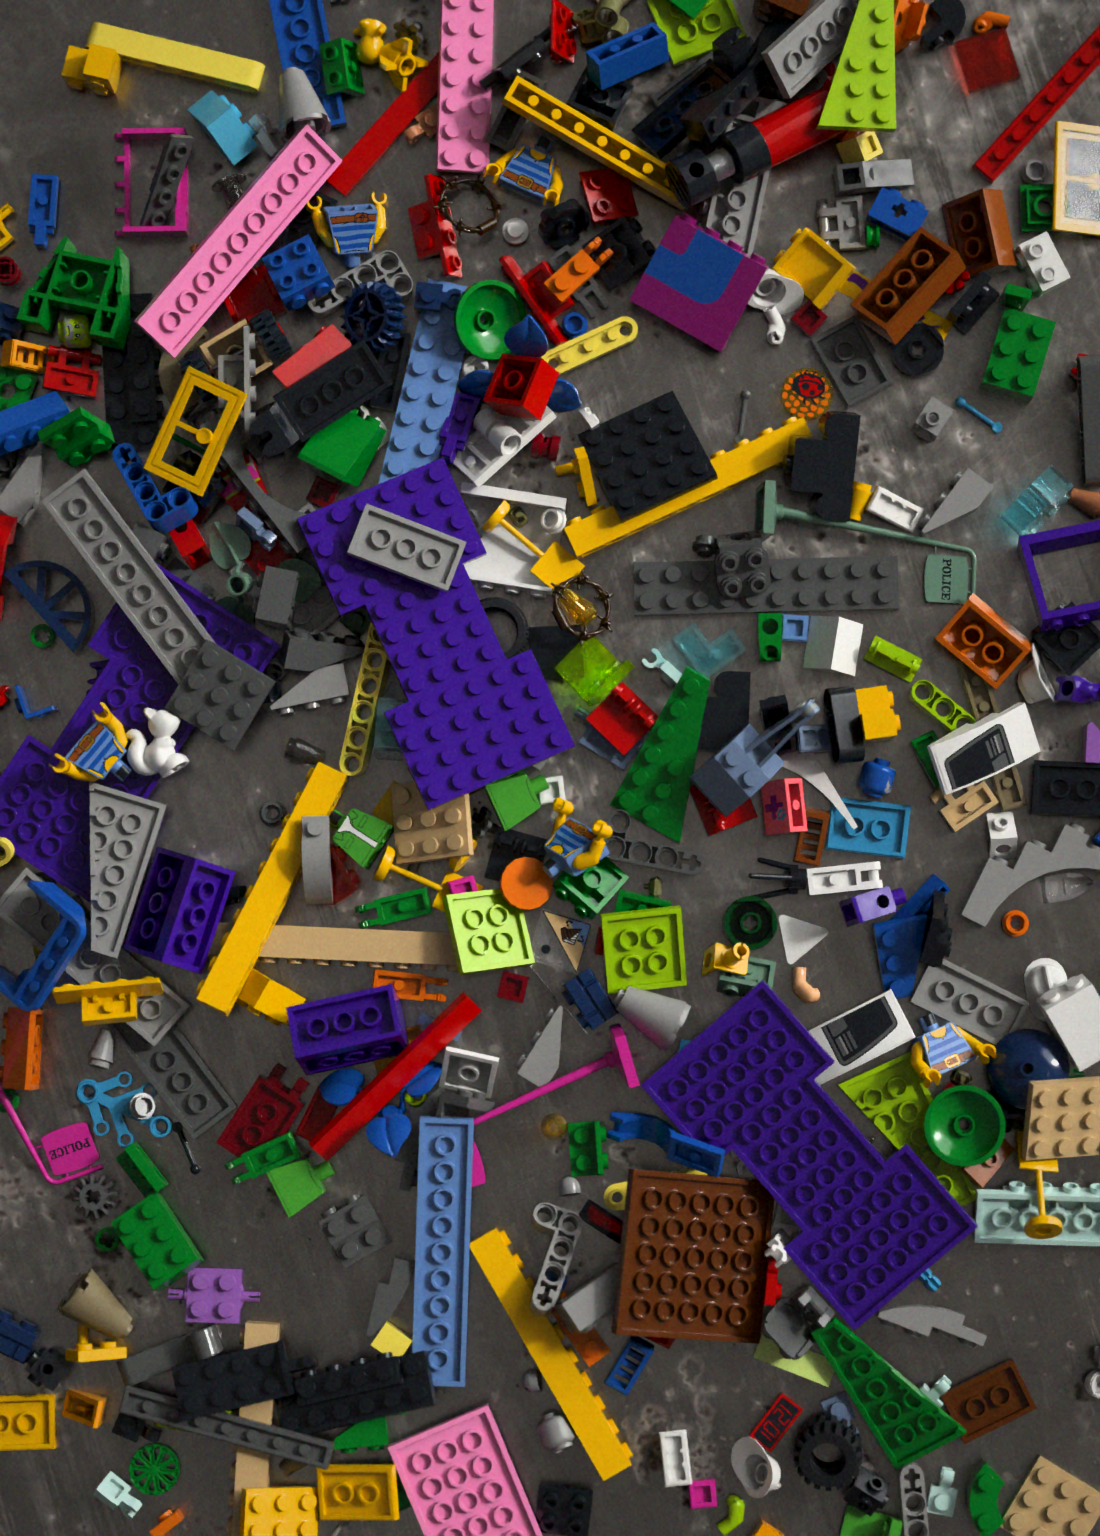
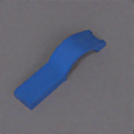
M611 1113L609 1120L615 1121L614 1130L607 1132L606 1138L617 1142L626 1139L647 1140L663 1148L667 1154V1160L714 1177L720 1175L725 1155L724 1149L676 1133L668 1122L656 1116L641 1113Z

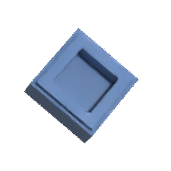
M782 614V642L807 643L809 616Z

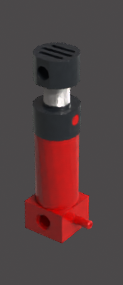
M830 61L824 67L829 77L821 89L718 136V150L708 155L695 148L668 161L665 166L666 176L677 200L684 207L689 208L716 195L719 189L718 181L729 176L736 183L742 184L836 136L841 142L862 132L816 129L836 70L833 61Z

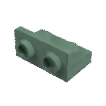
M748 956L747 974L741 976L720 971L716 991L730 997H743L761 980H764L772 989L776 962Z

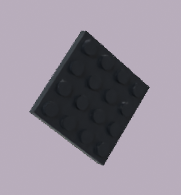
M673 390L601 423L594 430L588 429L577 434L621 523L718 479L715 469Z

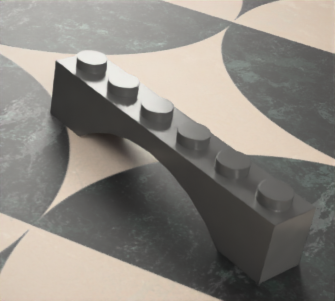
M224 410L201 425L199 429H210L213 434ZM235 423L217 466L221 471H227L231 477L230 482L236 491H242L248 498L246 502L249 508L255 513L258 512L264 519L262 521L264 527L275 533L279 538V545L286 555L291 554L293 558H297L309 549L297 523V518L306 514L279 504L257 485L243 458L241 429ZM208 443V444H201V446H202L205 450L207 449V447H208V445H209V443Z

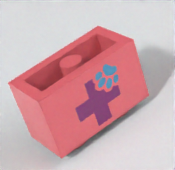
M802 778L768 781L761 787L766 836L808 831Z

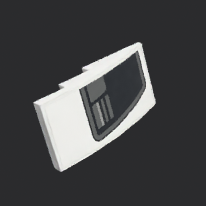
M1022 702L1014 704L1001 713H991L974 724H964L927 746L943 795H948L994 776L1040 752L1026 704Z
M892 989L808 1030L834 1060V1063L815 1080L821 1085L916 1037Z

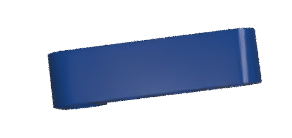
M122 443L115 447L112 453L113 460L153 530L165 534L196 516L198 505L186 488L177 487L161 495L149 471L143 468L144 463L135 448L129 443Z

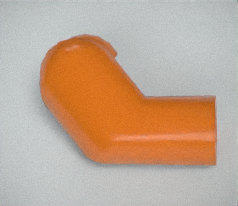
M986 11L973 21V31L977 34H983L994 26L1007 29L1010 16Z

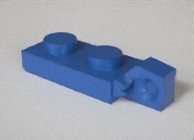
M32 174L28 226L29 233L35 234L34 245H36V248L47 249L48 235H54L59 189L58 175Z

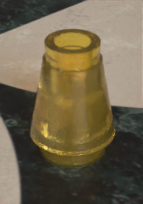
M570 588L566 589L563 593V596L567 598L566 600L559 597V600L575 623H580L583 627L589 624L598 613L593 603Z
M552 1113L542 1120L541 1131L550 1140L561 1139L567 1132V1121L560 1114ZM552 1122L558 1123L560 1127L555 1133L549 1130Z

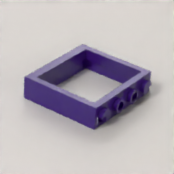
M1100 520L1018 537L1017 551L1041 632L1052 629L1059 631L1063 627L1072 625L1084 626L1091 621L1100 620V601L1048 611L1032 556L1100 542Z

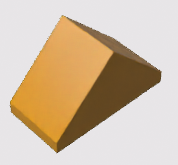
M67 1389L62 1416L89 1427L98 1428L104 1421L108 1397Z

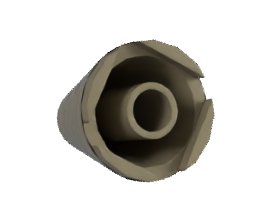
M89 1268V1271L86 1270L67 1291L69 1292L67 1302L62 1298L56 1310L59 1314L114 1340H117L119 1337L124 1339L133 1328V1325L130 1324L132 1317L98 1274L91 1268Z

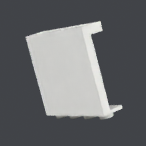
M462 482L460 491L462 500L487 552L485 556L464 564L471 583H477L478 588L493 590L494 586L502 587L504 592L519 594L520 590L530 592V596L536 598H546V595H552V588H549L530 572L531 568L540 559L536 554L500 524L489 533L485 532L481 527L505 500L510 505V510L516 506L521 507L529 517V521L525 526L518 528L511 521L508 513L503 519L545 553L554 541L560 544L562 531L558 534L547 533L541 525V516L547 509L558 508L565 513L567 498L481 485L478 488L473 483Z

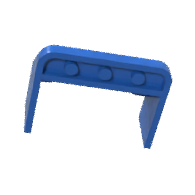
M29 881L27 886L59 912L60 923L32 968L23 970L17 979L0 965V992L21 1010L36 1011L43 1005L82 944L87 930L85 912L76 901L53 882Z

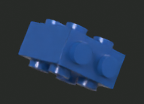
M309 234L262 258L288 311L301 308L306 302L316 297L324 296L331 289L335 288L328 270Z

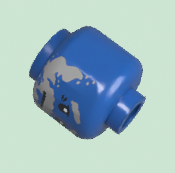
M875 757L874 762H864L858 780L859 786L863 788V793L882 798L883 794L887 795L891 792L896 771L889 767L890 761Z

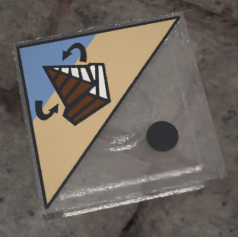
M542 909L531 944L535 962L578 975L593 923Z

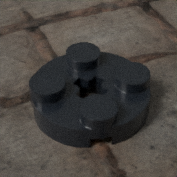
M571 198L566 202L541 212L538 234L547 246L552 245L554 248L560 249L567 244L571 245L580 238L579 233L583 228L585 231L587 230L590 222L589 214L576 199Z
M915 323L896 345L892 344V359L899 370L911 377L930 374L942 361L944 354L943 338L931 325ZM915 343L917 346L922 344L924 346L922 356L912 354V344Z

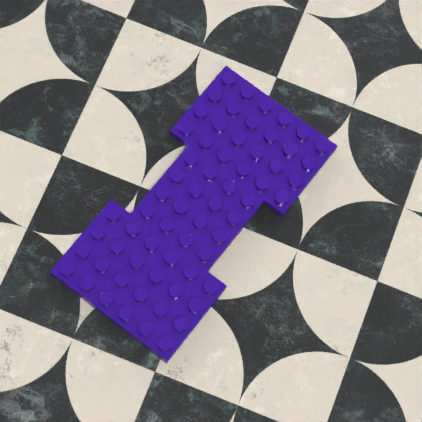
M440 458L297 518V523L339 616H344L365 607L408 701L384 712V715L428 811L575 747L532 650H527L506 659L466 572L464 564L485 556L487 552L444 458ZM366 503L467 542L447 593L347 555Z
M157 564L215 643L263 673L281 645ZM117 602L88 644L89 647L110 661L53 747L49 748L28 734L0 776V837H5L12 842L16 855L90 903L89 781L76 780L62 772L58 773L50 768L48 764L58 765L60 759L55 757L54 754H60L65 758L96 721L91 710L93 709L95 713L103 711L104 708L100 702L105 703L110 713L122 723L125 734L131 729H137L144 734L147 745H149L153 741L154 736L148 728V719L143 712L144 708L168 710L165 706L178 687V683ZM180 718L181 722L178 729L171 736L176 742L174 747L176 753H178L195 727ZM128 740L127 746L125 747L127 750L132 742L131 740ZM126 753L121 760L131 768ZM132 770L122 782L110 772L104 780L98 779L93 783L147 799L162 776L160 773L145 776Z
M761 980L647 1078L641 1086L683 1135L724 1149L725 1155L731 1150L735 1152L802 1229L799 1234L784 1245L783 1249L851 1328L856 1330L974 1231L978 1225L907 1143L886 1160L880 1155L815 1080L834 1063V1060L764 980Z

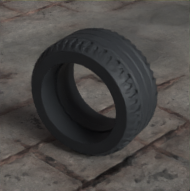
M488 597L481 599L480 602L485 613L490 611L503 612L511 617L516 625L517 637L513 646L504 652L506 659L523 653L529 640V626L522 610L516 604L504 598Z

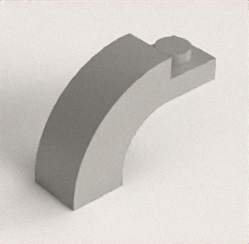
M302 816V872L306 905L333 904L329 816Z

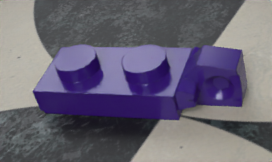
M461 392L455 393L450 415L446 417L440 433L441 440L439 445L443 447L441 456L444 458L445 463L453 464L457 451L463 452L464 446L466 447L473 428L474 418L482 404L481 397Z

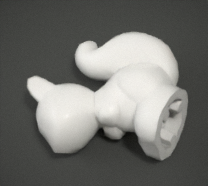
M144 708L143 712L148 719V728L154 739L147 745L146 738L141 731L137 729L129 730L126 733L127 740L132 742L127 750V760L131 768L138 774L150 776L160 773L164 778L179 771L190 762L186 755L175 752L176 742L171 738L178 729L181 719L169 710Z

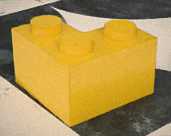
M90 43L89 50L69 45L61 76L65 83H67V86L82 90L83 87H86L99 95L107 96L108 93L116 95L123 63L116 49Z
M887 685L856 689L864 744L893 740L897 736L898 731L901 730L899 715H894V709H890V707H894L892 691L887 690Z
M253 968L236 1003L246 1007L248 1011L259 1017L262 1013L266 1014L264 1019L276 1026L280 1022L289 1026L286 1007L303 1004L306 999Z

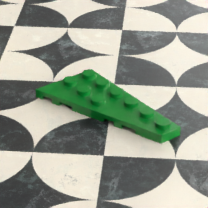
M688 666L681 675L610 805L626 811L633 818L678 843L681 842L692 783L689 777L694 772L702 720L710 685V678Z

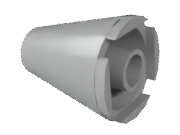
M296 67L285 69L279 76L280 138L283 141L284 138L289 141L296 131L305 124L317 135L323 132L325 136L331 129L330 118L305 72Z
M627 986L625 990L620 988L613 1001L617 1004L615 1009L664 1051H667L677 1037L676 1033L680 1027L682 1028L691 1008L690 1004L685 1001Z

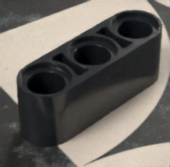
M854 687L825 689L823 699L834 762L840 764L863 761L865 758V746Z

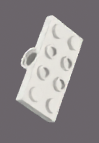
M547 406L541 420L504 416L490 408L483 409L475 416L473 421L476 431L469 436L463 452L457 451L453 465L479 488L556 418V415Z

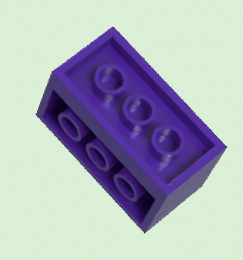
M157 846L123 949L202 974L236 872Z
M392 984L286 1007L295 1059L306 1076L398 1056L409 1045L402 1004Z

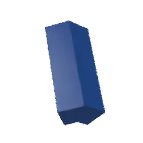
M932 874L888 921L921 914L927 915L934 890L945 892L946 895L950 891L949 887L939 877Z

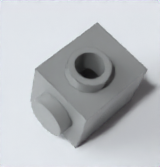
M931 396L912 428L916 430L915 433L920 438L926 441L929 439L935 441L954 410Z

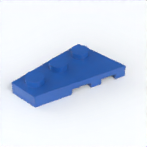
M926 914L873 924L883 993L892 989L896 999L912 996L927 921Z

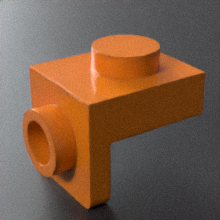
M179 1508L173 1513L168 1509L156 1518L159 1523L152 1527L149 1532L152 1536H165L164 1534L180 1523L185 1516Z

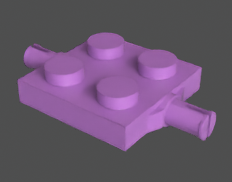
M194 1268L188 1272L185 1289L168 1290L169 1294H179L168 1295V1300H184L186 1306L185 1322L240 1324L241 1309L244 1302L260 1303V1298H250V1296H260V1291H244L242 1284L243 1269Z

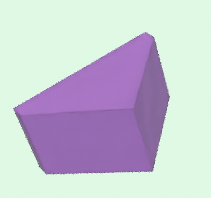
M1091 721L1083 727L1081 762L1100 763V730Z

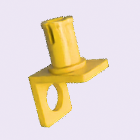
M717 942L704 951L702 976H707L714 970L741 976L746 975L750 953L748 946L744 943L742 945L737 943L734 947Z

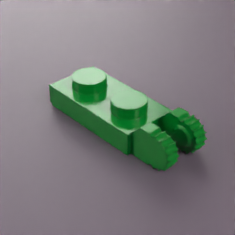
M427 887L375 899L374 902L355 907L356 913H364L376 908L378 915L376 919L360 922V929L379 924L383 926L433 913Z
M291 1131L242 1153L240 1157L225 1163L224 1166L228 1170L237 1167L243 1162L245 1163L248 1171L243 1174L240 1173L231 1179L232 1184L235 1185L246 1179L256 1178L301 1157L302 1154Z

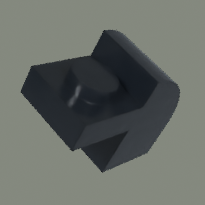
M935 0L930 4L928 14L937 25L922 35L919 42L925 52L931 47L934 50L940 47L947 40L945 37L953 45L960 37L966 21L965 8L960 0Z
M785 694L759 701V713L763 731L789 715ZM791 722L766 739V743L772 749L793 729ZM795 734L777 750L776 754L778 756L797 751Z

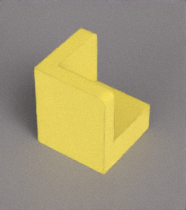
M864 131L836 144L844 164L868 161L883 153L875 132Z
M387 1320L371 1343V1346L381 1353L392 1352L393 1356H402L412 1343L413 1338Z

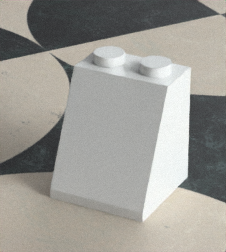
M1083 974L1069 978L1066 983L1056 989L1045 992L1036 1002L1054 1038L1063 1047L1067 1058L1081 1072L1100 1061V997L1093 984Z

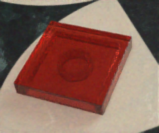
M1005 27L955 41V49L969 93L1020 78Z

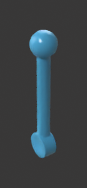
M963 396L956 398L958 406L965 407L991 426L994 433H999L1002 430L1001 423H994L968 404Z

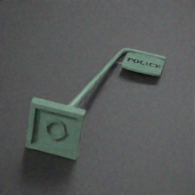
M765 480L756 488L754 530L761 536L762 541L767 540L774 534L776 519L782 520L784 517L935 546V555L927 556L924 569L925 600L934 603L963 604L966 601L967 594L971 595L974 593L976 595L977 559L974 551L968 547L851 521L826 520L814 513L784 507L783 504H777L776 481ZM936 546L967 552L971 556V568H968L966 557L936 555ZM968 570H971V589H970V591H968V581H969V571H968Z

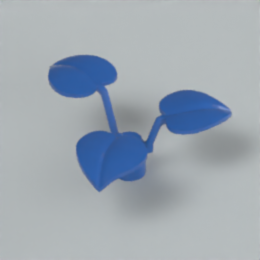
M527 315L505 333V345L514 352V355L541 358L548 350L547 338L531 315ZM487 370L473 371L460 380L458 389L462 393L481 397L482 404H486L483 399L493 373ZM557 378L546 406L554 412H568L579 408L582 402L576 388L567 380Z
M430 1061L400 1090L399 1107L388 1105L382 1111L379 1110L377 1112L379 1118L369 1122L366 1128V1135L369 1142L377 1150L390 1157H396L399 1148L411 1131V1122L408 1117L403 1115L406 1112L404 1107L405 1094L408 1093L411 1097L416 1098L429 1092L441 1076L442 1065L440 1063ZM340 1069L329 1074L320 1083L319 1090L327 1103L334 1106H344L349 1104L357 1096V1093L363 1090L360 1087L365 1079L363 1074L355 1069Z

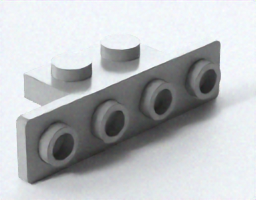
M244 326V355H218V380L248 394L242 410H244L246 436H251L249 434V426L256 418V412H251V402H256V386H251V376H256L255 359L251 360V349L256 348L255 333H250L249 326ZM218 397L219 410H224L228 402Z

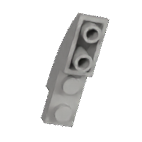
M904 1304L881 1308L875 1314L881 1318V1324L894 1329L896 1325L907 1328L905 1333L919 1339L922 1334L929 1337L932 1327L936 1328L934 1333L946 1338H950L951 1334L961 1337L960 1343L975 1348L976 1344L984 1346L987 1338L985 1334L962 1325L965 1315L946 1308L921 1304Z

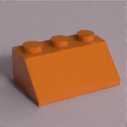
M974 593L969 596L935 637L938 642L995 689L1002 684L1031 651L1033 643Z
M8 1007V1013L4 1012L2 1026L6 1029V1039H2L1 1055H5L4 1066H0V1082H3L2 1088L19 1090L39 1089L44 1009L23 1011L20 1008Z

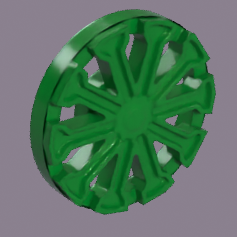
M157 1443L141 1447L133 1455L129 1465L130 1480L134 1487L147 1495L154 1496L166 1493L176 1484L180 1474V1463L176 1454L169 1447ZM155 1448L160 1451L157 1458H155L154 1454ZM144 1451H148L149 1460L143 1455ZM168 1453L170 1458L163 1462L164 1455ZM136 1459H139L144 1465L136 1464ZM173 1463L175 1464V1469H168L166 1466ZM134 1470L144 1471L138 1476L134 1475ZM164 1474L172 1475L174 1477L173 1480L170 1481ZM147 1477L144 1486H141L139 1481ZM159 1479L166 1485L164 1489L160 1488ZM153 1480L154 1490H149V1486Z

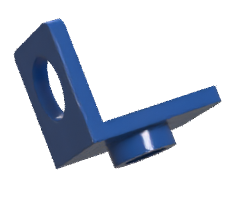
M20 685L14 686L18 698L14 699L19 713H24L25 719L29 722L58 712L57 707L50 706L31 713L23 688Z

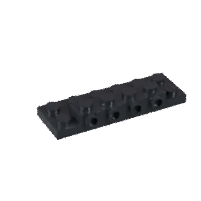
M152 293L130 294L131 326L124 349L102 346L106 423L110 425L115 440L110 449L107 450L108 453H113L115 447L122 443L131 444L137 452L150 451L160 430V417L164 416L163 401H159L158 391L162 390L159 375H157V365H159L161 358L160 349H156L155 341L134 322L152 301Z
M424 1350L402 1356H393L392 1352H386L376 1355L377 1360L367 1362V1358L352 1360L351 1366L342 1368L341 1364L325 1367V1373L317 1374L316 1370L300 1373L301 1378L293 1381L295 1394L275 1399L279 1427L310 1435L437 1405L427 1351Z

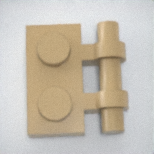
M985 781L976 786L973 784L966 787L967 792L956 800L951 793L943 795L940 787L936 788L937 790L929 795L934 804L941 799H944L947 803V806L939 810V812L953 832L958 831L999 803Z

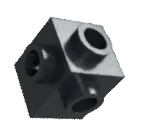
M43 1348L39 1352L34 1350L25 1361L28 1364L25 1367V1370L29 1373L27 1379L38 1388L43 1384L51 1391H54L70 1369L61 1363L63 1357L52 1348L49 1351ZM47 1364L48 1368L43 1372V1366Z
M862 1466L856 1478L853 1477L852 1483L849 1484L843 1500L858 1510L872 1516L878 1508L882 1510L889 1499V1495L886 1493L890 1483Z

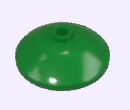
M498 280L476 282L469 286L457 301L454 311V328L461 345L472 355L481 359H499L502 353H512L505 345L504 336L510 327L519 323L527 316L526 309L520 295L510 285ZM482 315L484 316V319H485V321H484L483 324H481V322H480V317H481Z
M958 1085L942 1091L932 1100L924 1118V1132L930 1148L939 1158L956 1166L969 1167L987 1161L998 1151L1005 1135V1117L1000 1105L988 1092L975 1086ZM967 1120L970 1124L969 1128L962 1130L959 1127L960 1121Z

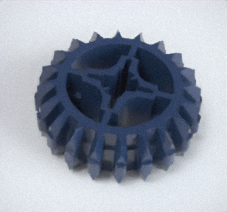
M377 281L360 283L359 290L358 287L352 288L353 296H346L348 303L347 305H342L345 313L339 316L345 321L341 326L342 329L347 330L344 336L350 340L352 345L363 339L371 353L387 351L388 346L395 345L394 339L401 338L399 330L405 328L402 325V319L407 317L402 314V311L406 306L400 303L403 297L396 294V289L390 287L387 283Z

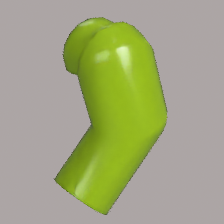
M731 1495L727 1498L726 1505L729 1507L728 1517L716 1525L724 1536L740 1525L744 1519L745 1504L737 1495Z

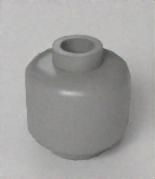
M554 1411L542 1417L543 1422L539 1424L537 1432L545 1450L558 1454L574 1446L573 1442L577 1435L565 1414L558 1415L557 1411Z

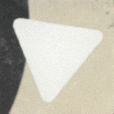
M786 915L779 916L784 949L789 964L795 963L828 935V929Z

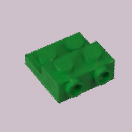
M80 406L37 432L39 440L55 449L58 459L72 467L87 463L91 456L109 450L115 442L110 425Z
M604 857L597 865L588 868L578 876L573 877L563 871L553 883L554 893L559 899L563 901L568 899L574 904V910L580 917L584 919L588 917L592 920L629 879V876L607 857Z

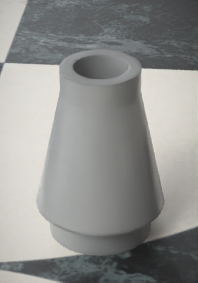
M99 1029L98 1035L87 1056L89 1066L109 1070L110 1064H113L114 1034L112 1031Z

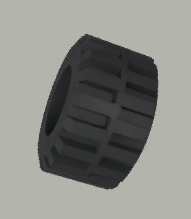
M820 1415L818 1421L812 1418L809 1420L808 1426L804 1424L801 1427L800 1433L796 1436L794 1464L795 1467H798L797 1473L800 1477L805 1476L804 1482L808 1485L811 1482L814 1483L815 1489L820 1490L821 1486L826 1487L825 1491H831L832 1487L835 1486L837 1490L843 1489V1483L851 1484L853 1477L856 1478L859 1474V1468L862 1465L860 1434H856V1428L853 1425L847 1426L848 1421L842 1418L841 1421H838L835 1415H831V1419H826L825 1415ZM830 1443L838 1446L844 1455L835 1462H824L814 1455L813 1450L821 1444Z

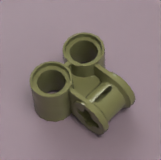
M599 0L597 7L583 8L573 14V21L578 25L580 41L590 43L602 40L604 44L627 34L629 23L627 19L619 15L622 1Z

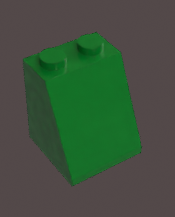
M355 408L311 436L300 451L298 458L341 481L359 487L387 430L379 427L381 421L369 415L365 419L358 416L359 410Z

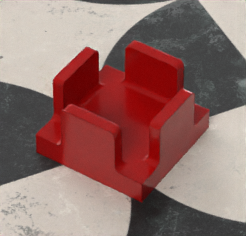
M265 264L254 269L251 268L224 300L234 324L246 318L252 329L254 327L250 318L267 308L274 318L287 313Z

